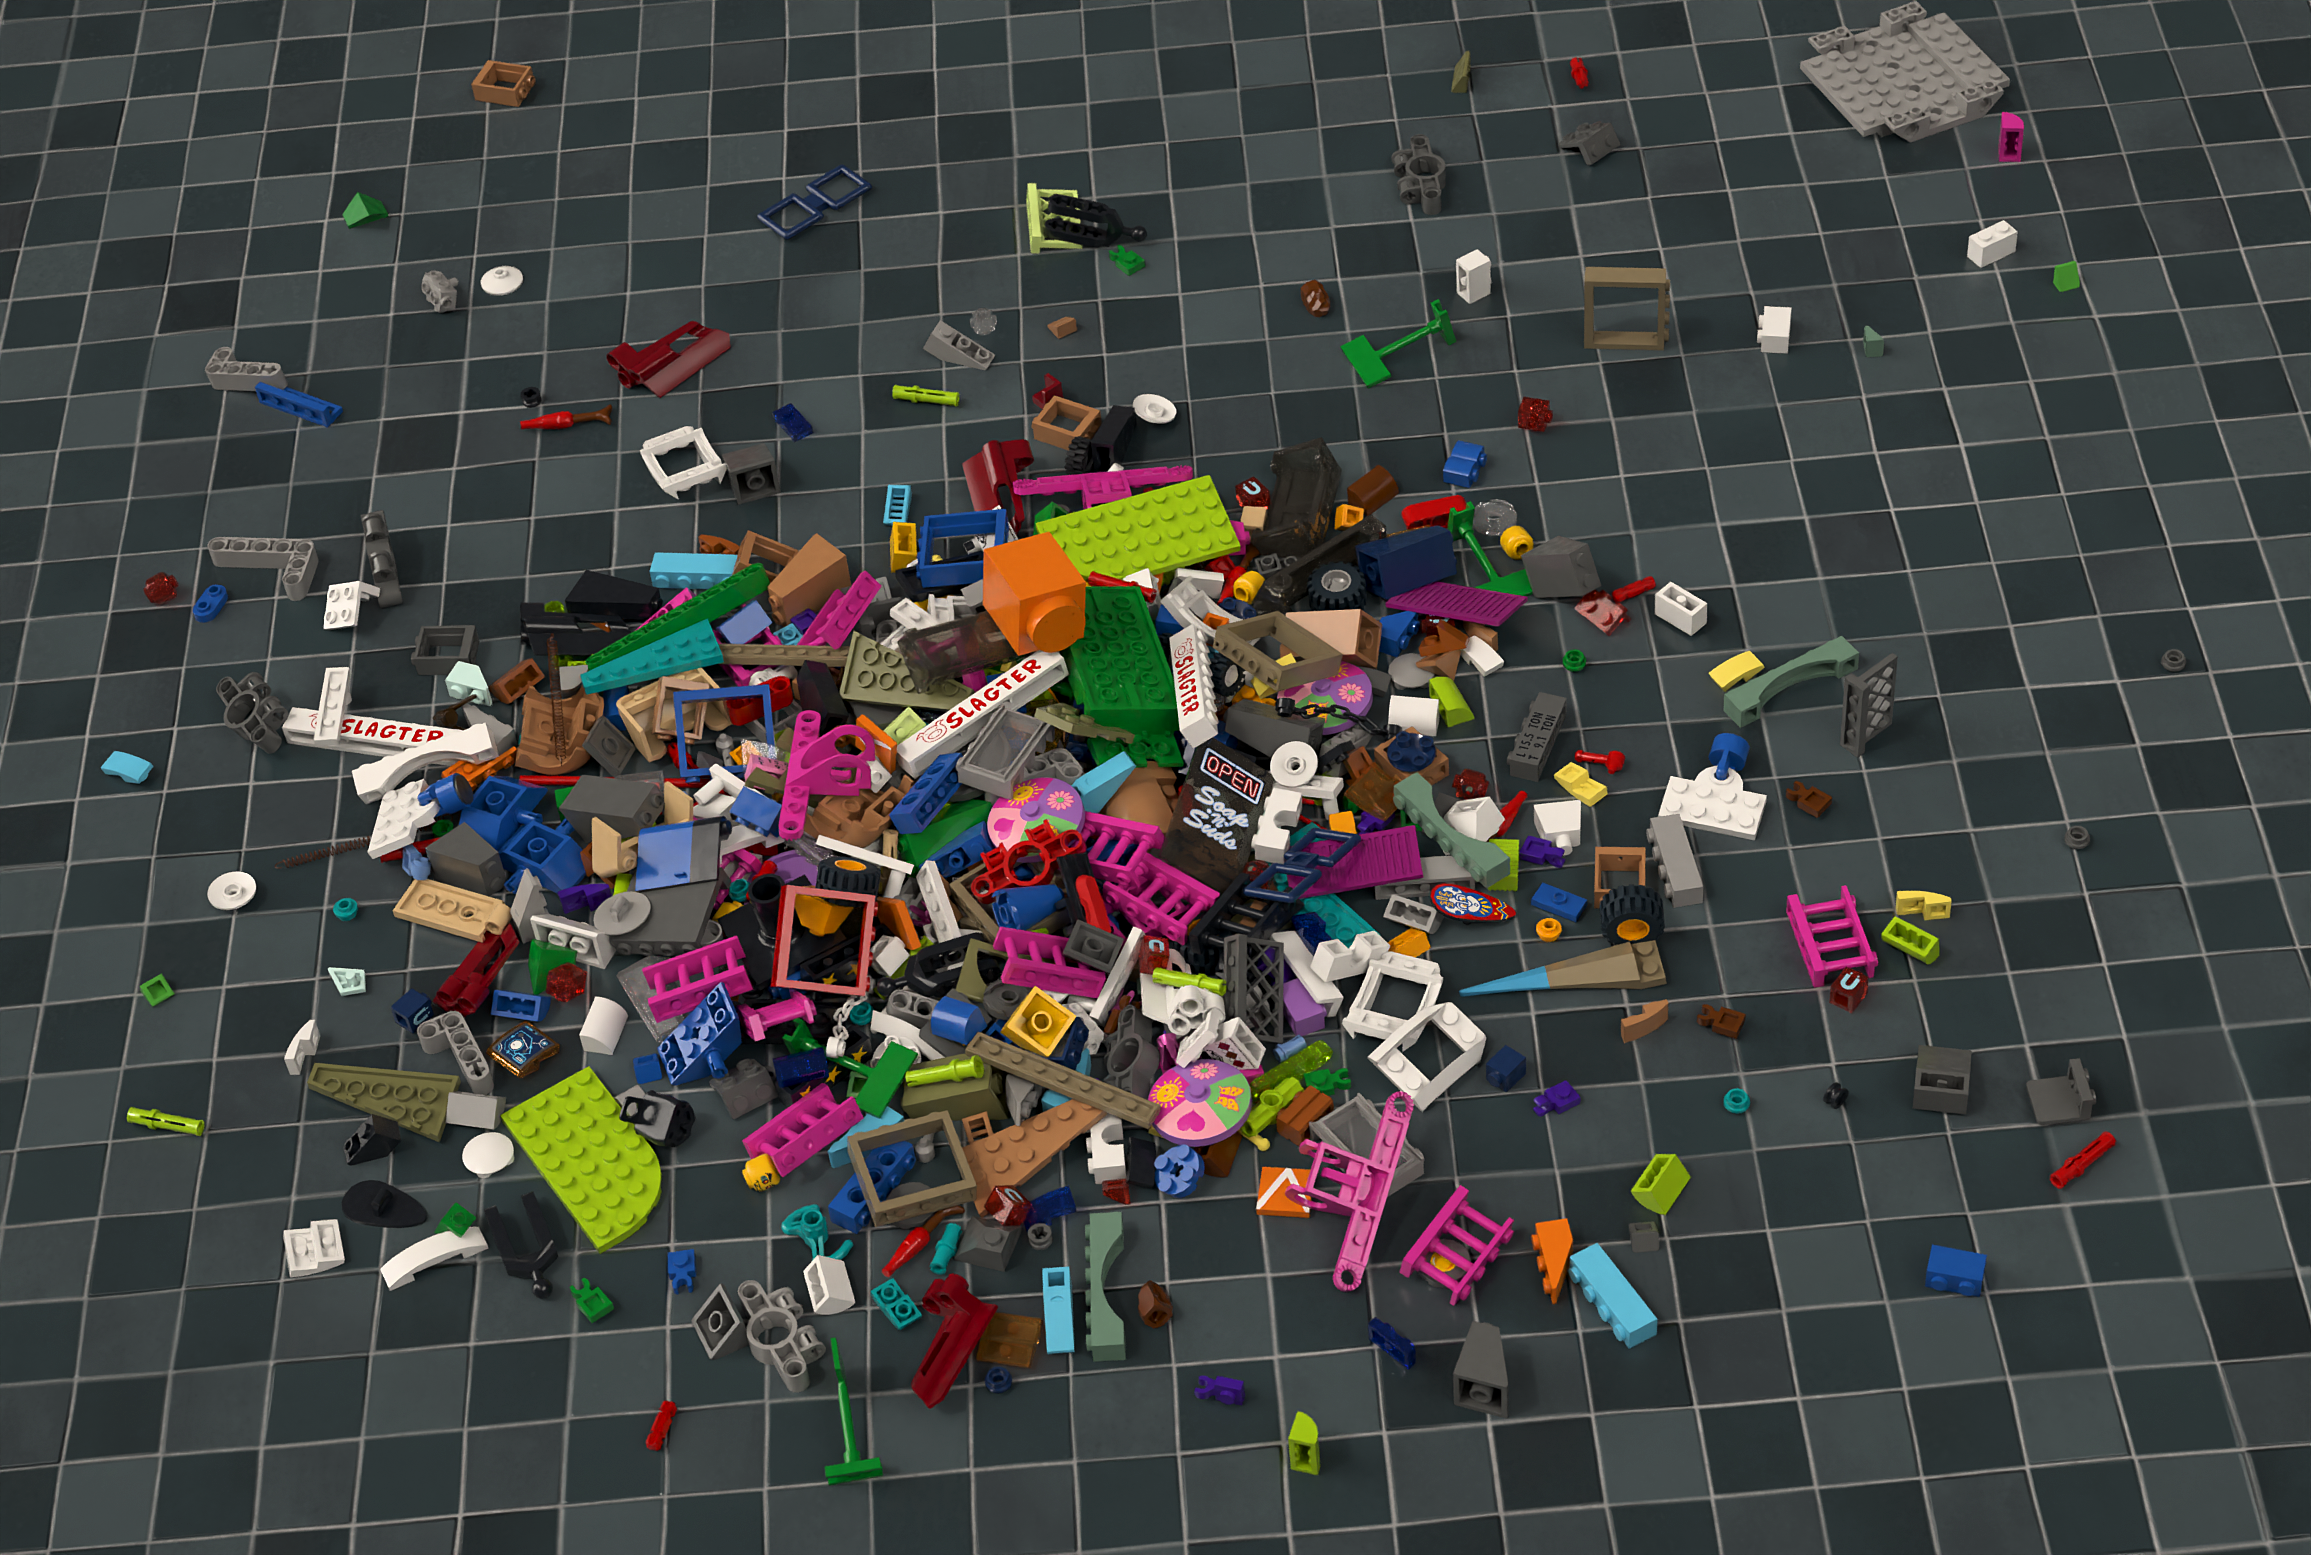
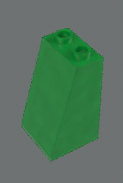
M976 799L954 802L942 808L922 833L900 834L898 832V851L901 854L902 860L914 865L912 873H906L907 876L916 878L920 871L919 865L963 831L982 821H985L987 824L992 808L991 802Z

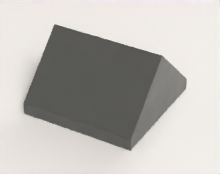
M1077 919L1062 956L1109 975L1124 939Z
M720 1283L691 1320L711 1360L719 1359L749 1345L745 1324L725 1285Z

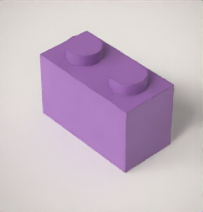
M1299 978L1283 983V1014L1295 1036H1304L1325 1028L1324 1017L1327 1016L1324 1004L1315 1002Z

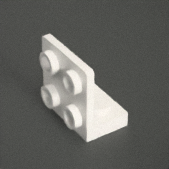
M361 581L329 585L324 629L333 630L357 626L360 601H369V598L379 597L380 588Z

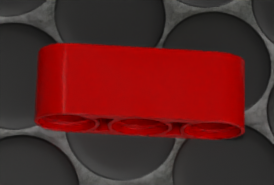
M1453 495L1409 505L1403 509L1401 515L1408 531L1437 525L1448 528L1450 508L1454 507L1459 512L1466 509L1467 503L1463 496Z
M777 676L757 684H769L772 713L789 706L793 702L791 683L787 677ZM763 697L726 701L730 722L736 726L745 725L764 716Z

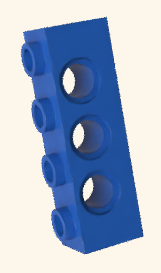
M961 753L939 755L891 811L889 816L900 834L922 833L963 784L958 782V771H956L957 761L960 757H963Z
M901 1141L875 1148L864 1160L880 1202L886 1200L889 1193L898 1187L904 1174L913 1168L916 1161L913 1144ZM854 1173L828 1205V1210L832 1223L858 1234L862 1227L867 1226L870 1222L871 1214L856 1173Z

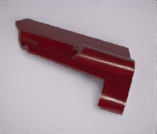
M690 321L638 353L628 343L623 342L606 354V358L611 367L618 370V378L624 387L631 388L633 385L644 384L658 398H661L731 348L730 336L727 332L716 328L710 329L698 322ZM685 333L698 338L679 353L670 347L672 342Z
M1024 439L999 442L998 440L989 441L983 446L981 452L962 464L975 511L992 510L998 505L1001 509H1004L998 487L1005 485L1009 487L1015 508V515L1009 523L1016 535L1021 529L1022 522L1025 521L1021 495L1014 493L1013 483L1018 480L1017 473L1034 462L1029 441Z
M508 923L500 935H495L489 931L485 932L484 942H477L453 975L447 978L437 991L436 997L432 1000L433 1004L448 1012H460L463 1018L476 1012L489 995V985L520 943L510 923ZM504 944L506 948L484 975V968Z
M954 1273L949 1274L945 1280L934 1279L922 1298V1306L925 1310L945 1317L911 1382L912 1390L923 1400L929 1409L944 1400L998 1309L996 1304L981 1302L967 1291L969 1288L968 1282L962 1276Z

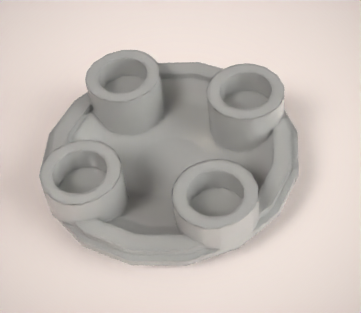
M1409 653L1395 658L1389 665L1388 670L1389 675H1392L1391 680L1394 682V687L1400 690L1416 687L1428 688L1429 679H1432L1435 674L1416 666V662L1426 656L1421 657L1420 654Z

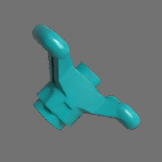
M817 1204L795 1210L781 1225L784 1234L800 1236L811 1248L812 1261L817 1255L842 1260L853 1246L851 1240H845L834 1254L825 1256L824 1243L828 1240L829 1231L826 1218L822 1216L820 1207Z

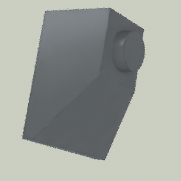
M972 1216L956 1251L954 1260L1004 1272L1019 1239L1022 1227Z

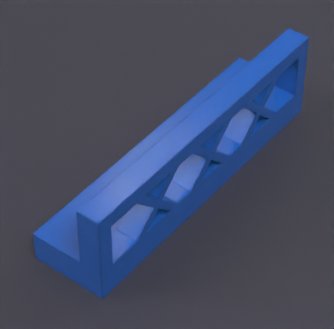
M262 382L255 386L261 404L327 428L343 412L341 406L288 387L282 390Z

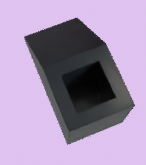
M371 1114L344 1144L347 1165L352 1166L387 1157L401 1142L398 1122Z

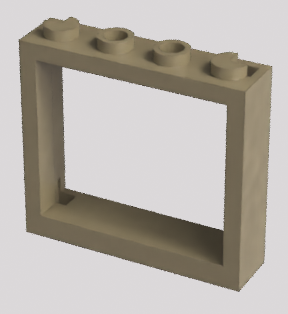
M1586 267L1584 281V348L1664 350V341L1669 342V328H1665V325H1669L1670 312L1665 311V308L1670 307V295H1666V291H1670V279H1666V268ZM1594 287L1659 288L1658 332L1594 331Z
M1279 611L1217 626L1213 642L1215 650L1277 692L1338 675L1343 656L1342 653ZM1270 635L1306 660L1282 666L1246 641Z
M1043 861L1025 863L1038 876L1041 875L1045 868ZM1016 862L1013 869L1021 865L1022 862ZM985 863L950 883L949 886L952 899L993 945L999 927L971 896L973 894L971 890L973 880L988 872ZM1054 874L1050 884L1060 887L1065 898H1067L1068 894L1063 879L1060 876L1056 877ZM1067 907L1055 911L1026 931L1046 927L1049 935L1053 934L1071 922Z
M948 1110L933 1112L916 1119H906L901 1123L893 1125H883L878 1129L857 1132L847 1137V1151L875 1227L976 1200L977 1185ZM944 1130L963 1180L880 1202L862 1152Z

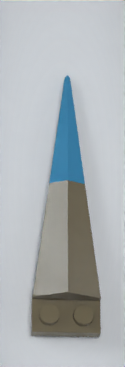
M1629 941L1460 990L1459 994L1464 997L1500 992L1561 988L1645 989L1667 984L1656 941L1630 944Z

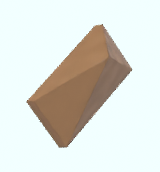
M1461 649L1428 655L1416 662V666L1436 675L1448 677L1454 681Z

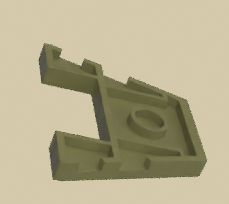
M1066 703L1039 707L1034 715L1035 718L1070 734L1096 738L1098 735L1111 741H1116V738H1119L1129 744H1132L1135 734L1119 727L1101 726L1095 723V718L1084 714L1079 716L1080 710Z
M787 727L779 737L776 745L791 753L794 731ZM756 767L747 778L744 786L752 789L754 786L765 789V793L774 795L776 792L784 795L788 768L777 779ZM810 794L808 806L816 808L818 803L827 795Z

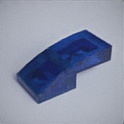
M1315 911L1292 916V922L1299 937L1313 956L1320 942L1333 940L1325 932L1326 922Z
M1069 1186L1041 1195L1020 1208L1026 1232L1034 1224L1044 1223L1051 1226L1052 1218L1077 1212Z

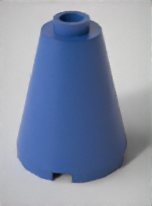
M1055 884L999 889L992 895V897L996 896V902L992 903V909L999 928L1007 927L1026 931L1057 911L1054 903L1064 899L1065 896L1062 889Z

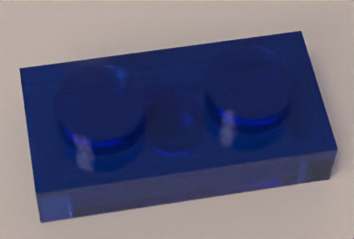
M791 403L772 412L773 419L794 442L813 434V427Z
M1374 1317L1368 1323L1369 1339L1408 1370L1416 1364L1415 1346L1408 1338H1402L1390 1324L1383 1323L1377 1317Z

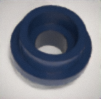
M993 1367L985 1377L986 1388L993 1393L1007 1391L1012 1385L1010 1372L1003 1367Z

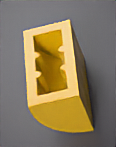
M893 522L890 538L891 573H896V570L907 568L909 563L916 560V523Z

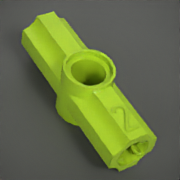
M1294 1077L1286 1078L1273 1090L1262 1092L1260 1101L1251 1108L1248 1119L1240 1128L1242 1134L1248 1138L1251 1136L1255 1137L1269 1124H1276L1278 1112L1282 1108H1287L1299 1091H1304L1299 1080Z

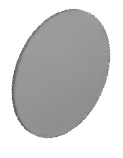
M630 891L616 894L605 900L597 908L593 919L594 925L597 930L604 932L606 935H622L631 932L647 919L650 914L651 904L649 899L639 892Z

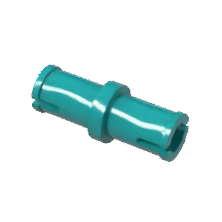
M955 1223L946 1225L942 1239L935 1246L936 1253L929 1266L932 1272L940 1275L946 1272L950 1258L957 1251L956 1244L962 1233L959 1225Z

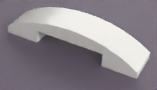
M742 825L732 827V833L729 835V838L721 841L720 864H722V855L760 842L765 848L787 840L770 834L768 837H764L754 831L756 827L749 825L748 828Z
M469 1227L462 1237H458L451 1231H446L426 1238L400 1252L381 1268V1272L391 1291L414 1281L413 1274L460 1253H462L465 1259L488 1249V1245L479 1227Z

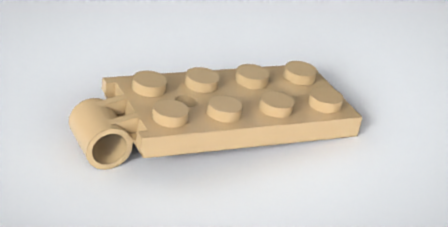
M414 879L393 909L394 916L482 943L485 940L484 934L486 931L500 935L512 919L510 914L511 908L502 900L430 879Z

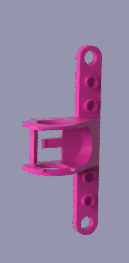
M1180 465V468L1176 466L1169 469L1167 467L1040 477L1037 480L1023 479L1022 481L1020 479L1019 481H1014L1013 491L1018 495L1041 493V495L1049 496L1053 495L1054 492L1072 494L1076 493L1077 490H1081L1083 509L1092 508L1091 504L1110 503L1131 497L1130 486L1133 488L1143 487L1144 484L1163 486L1167 482L1190 480L1193 478V468Z
M806 710L797 715L779 820V836L787 841L790 839L792 841V839L797 840V838L800 839L803 836L810 794L859 796L860 788L871 789V769L866 761H875V742L867 730L856 725H842L819 738L820 714L816 711ZM843 735H855L865 742L866 749L857 756L842 754L836 749L835 741ZM831 768H857L855 783L844 784L838 782L839 780L851 778V770L841 771ZM792 826H793L794 829H795V830H787V828H788V829H789V827L792 828Z
M1403 1091L1395 1092L1388 1097L1369 1159L1325 1142L1316 1143L1306 1139L1300 1144L1299 1152L1314 1158L1306 1187L1304 1188L1292 1183L1285 1191L1288 1199L1301 1206L1318 1211L1351 1216L1333 1274L1335 1286L1343 1292H1351L1361 1283L1407 1133L1414 1104L1411 1096ZM1399 1098L1405 1102L1406 1110L1404 1112H1399L1394 1108L1395 1099ZM1324 1152L1334 1155L1338 1159L1324 1157L1323 1154ZM1321 1161L1346 1169L1344 1174L1323 1167L1320 1175L1342 1185L1338 1197L1313 1188ZM1298 1194L1308 1195L1323 1201L1324 1203H1318L1307 1200L1299 1196ZM1343 1271H1349L1353 1275L1352 1285L1342 1282L1341 1274Z

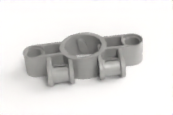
M748 1280L743 1282L738 1288V1295L742 1310L749 1321L746 1334L752 1355L764 1364L774 1365L790 1391H804L810 1384L806 1365L821 1358L826 1351V1347L822 1342L818 1341L816 1330L813 1326L806 1325L798 1328L796 1320L802 1316L803 1308L794 1300V1293L791 1288L783 1287L766 1295L762 1286L757 1281ZM773 1327L788 1329L789 1336L778 1344L764 1345L758 1339V1336L766 1329Z

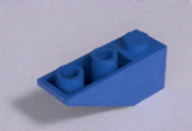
M982 821L963 831L929 857L927 861H935L939 873L946 879L982 860L980 853H987L995 849L988 834L987 824L985 821ZM926 860L919 865L920 869L922 868Z

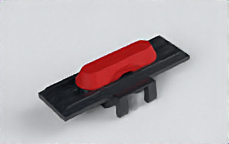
M1087 852L1057 857L1068 897L1054 904L1057 911L1067 907L1072 925L1063 929L1064 936L1068 937L1071 935L1077 919L1112 934L1114 928L1109 924L1106 907L1101 897L1103 893L1101 888H1098Z

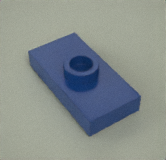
M1542 883L1532 897L1531 905L1577 922L1587 907V899Z

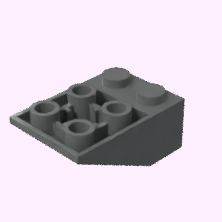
M1919 1045L1912 1108L1966 1114L1972 1051Z

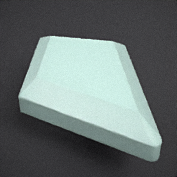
M328 968L329 974L341 996L366 992L364 970Z

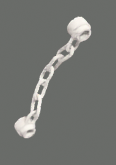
M867 975V977H870V988L868 992H865V996L860 997V1000L856 1002L854 999L857 997L851 996L843 1007L836 1010L833 1019L838 1021V1024L832 1028L835 1037H829L827 1057H843L846 1046L844 1040L848 1039L849 1034L846 1028L842 1026V1022L847 1020L853 1006L867 1000L869 993L874 994L872 989L876 987V979H872L871 976Z

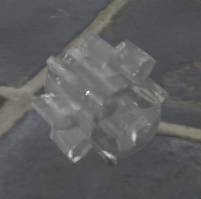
M980 308L972 313L973 318L970 319V326L974 328L975 333L987 335L992 330H995L994 325L997 324L996 315H992V310Z

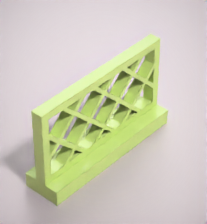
M1028 183L1026 204L1031 253H1040V248L1082 249V245L1060 240H1044L1047 237L1044 234V224L1048 219H1054L1056 216H1059L1064 221L1081 223L1080 219L1044 213L1043 211L1048 209L1049 201L1040 198H1050L1054 194L1078 198L1077 190L1036 189V183Z
M908 707L883 731L899 745L924 728L926 724ZM844 768L842 770L852 771L851 778L846 781L849 783L853 781L857 768Z

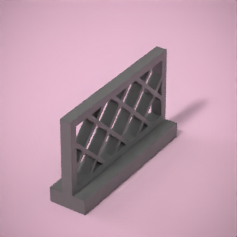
M1893 653L1861 676L1857 677L1851 673L1845 677L1840 746L1857 758L1865 753L1866 742L1892 724L1898 656Z
M1244 934L1225 937L1224 980L1227 983L1224 985H1227V990L1223 995L1226 1016L1223 1023L1240 1017L1246 1025V1021L1249 1019L1256 1028L1252 1033L1260 1042L1283 1043L1284 943L1250 938ZM1247 944H1250L1257 952L1252 959L1247 955ZM1269 947L1275 948V960L1273 962L1265 954ZM1259 957L1267 966L1262 973L1254 964ZM1249 968L1256 977L1251 984L1247 980V970ZM1269 972L1275 977V984L1272 987L1264 978ZM1259 982L1267 992L1262 998L1254 990ZM1248 994L1256 1002L1251 1009L1246 1005V996ZM1269 997L1275 1002V1009L1272 1012L1264 1003ZM1258 1008L1267 1017L1261 1024L1254 1015ZM1269 1022L1274 1027V1037L1269 1036L1264 1029Z

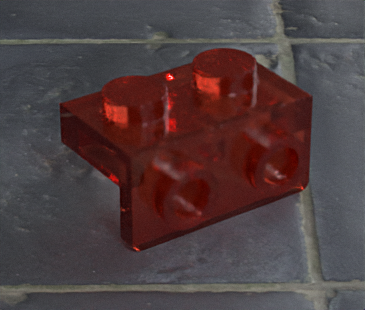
M1595 589L1585 594L1574 608L1608 636L1612 634L1623 619L1628 623L1632 620L1626 614L1628 609L1620 602L1612 603V597L1603 589L1600 592Z

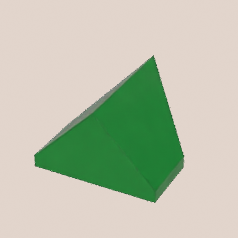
M357 192L342 215L348 228L351 229L387 217L388 213L382 201Z
M532 939L528 967L533 994L538 995L573 975L577 950Z

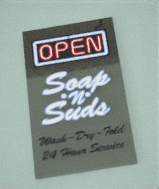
M1213 737L1197 746L1158 857L1186 875L1217 891L1221 896L1241 872L1244 873L1252 849V839L1258 831L1259 817L1264 813L1265 799L1267 796L1269 797L1275 780L1272 774Z

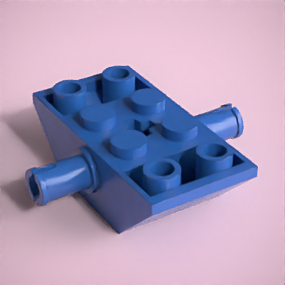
M488 776L475 794H473L472 805L462 810L459 825L465 822L498 851L521 824L525 825L532 820L542 824L543 816L539 813H533L532 810L548 790L546 787L509 776Z
M566 818L555 830L532 820L519 827L498 850L503 869L514 873L504 883L505 888L509 892L517 893L524 870L527 868L533 877L537 876L542 887L555 893L577 886L586 876L580 855L583 849L569 837L575 829Z
M720 982L693 1011L687 1012L688 1016L657 1048L671 1085H680L708 1077L711 1074L714 1078L719 1079L728 1073L724 1061L742 1041L739 1017L723 982Z

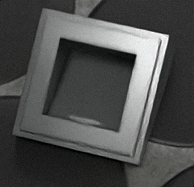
M1655 1222L1629 1224L1633 1252L1659 1250V1232Z

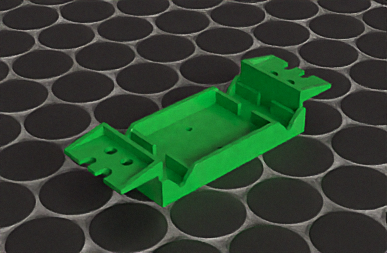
M1086 586L1084 638L1077 639L1071 646L1059 651V653L1064 657L1069 673L1067 677L1077 705L1084 704V715L1095 718L1094 722L1101 726L1119 727L1135 734L1132 744L1125 743L1119 738H1116V741H1111L1098 735L1096 738L1088 737L1086 744L1097 766L1125 751L1136 765L1135 768L1147 767L1146 759L1149 758L1154 759L1158 767H1183L1184 762L1173 735L1174 731H1179L1180 728L1175 683L1140 586Z

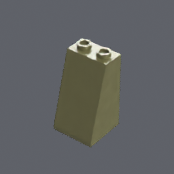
M964 1053L912 1064L909 1071L946 1065L953 1059L961 1061L971 1059V1057ZM983 1062L984 1074L982 1078L978 1079L969 1077L964 1078L961 1082H955L951 1079L909 1087L907 1085L909 1082H906V1078H904V1095L901 1098L902 1110L913 1119L948 1110L951 1121H962L963 1118L986 1111L989 1120L1008 1119L1009 1108L1005 1102L1006 1076L1008 1072Z

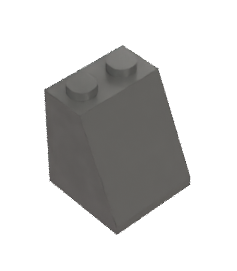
M765 443L722 454L723 464L725 463L727 467L726 475L738 505L781 493L775 461Z
M1557 536L1521 555L1533 595L1536 598L1583 596L1601 586L1587 543Z
M465 822L425 848L437 882L489 897L501 890L507 881L498 851Z
M1472 1321L1453 1372L1454 1405L1507 1419L1509 1415L1508 1378L1500 1329L1490 1323Z

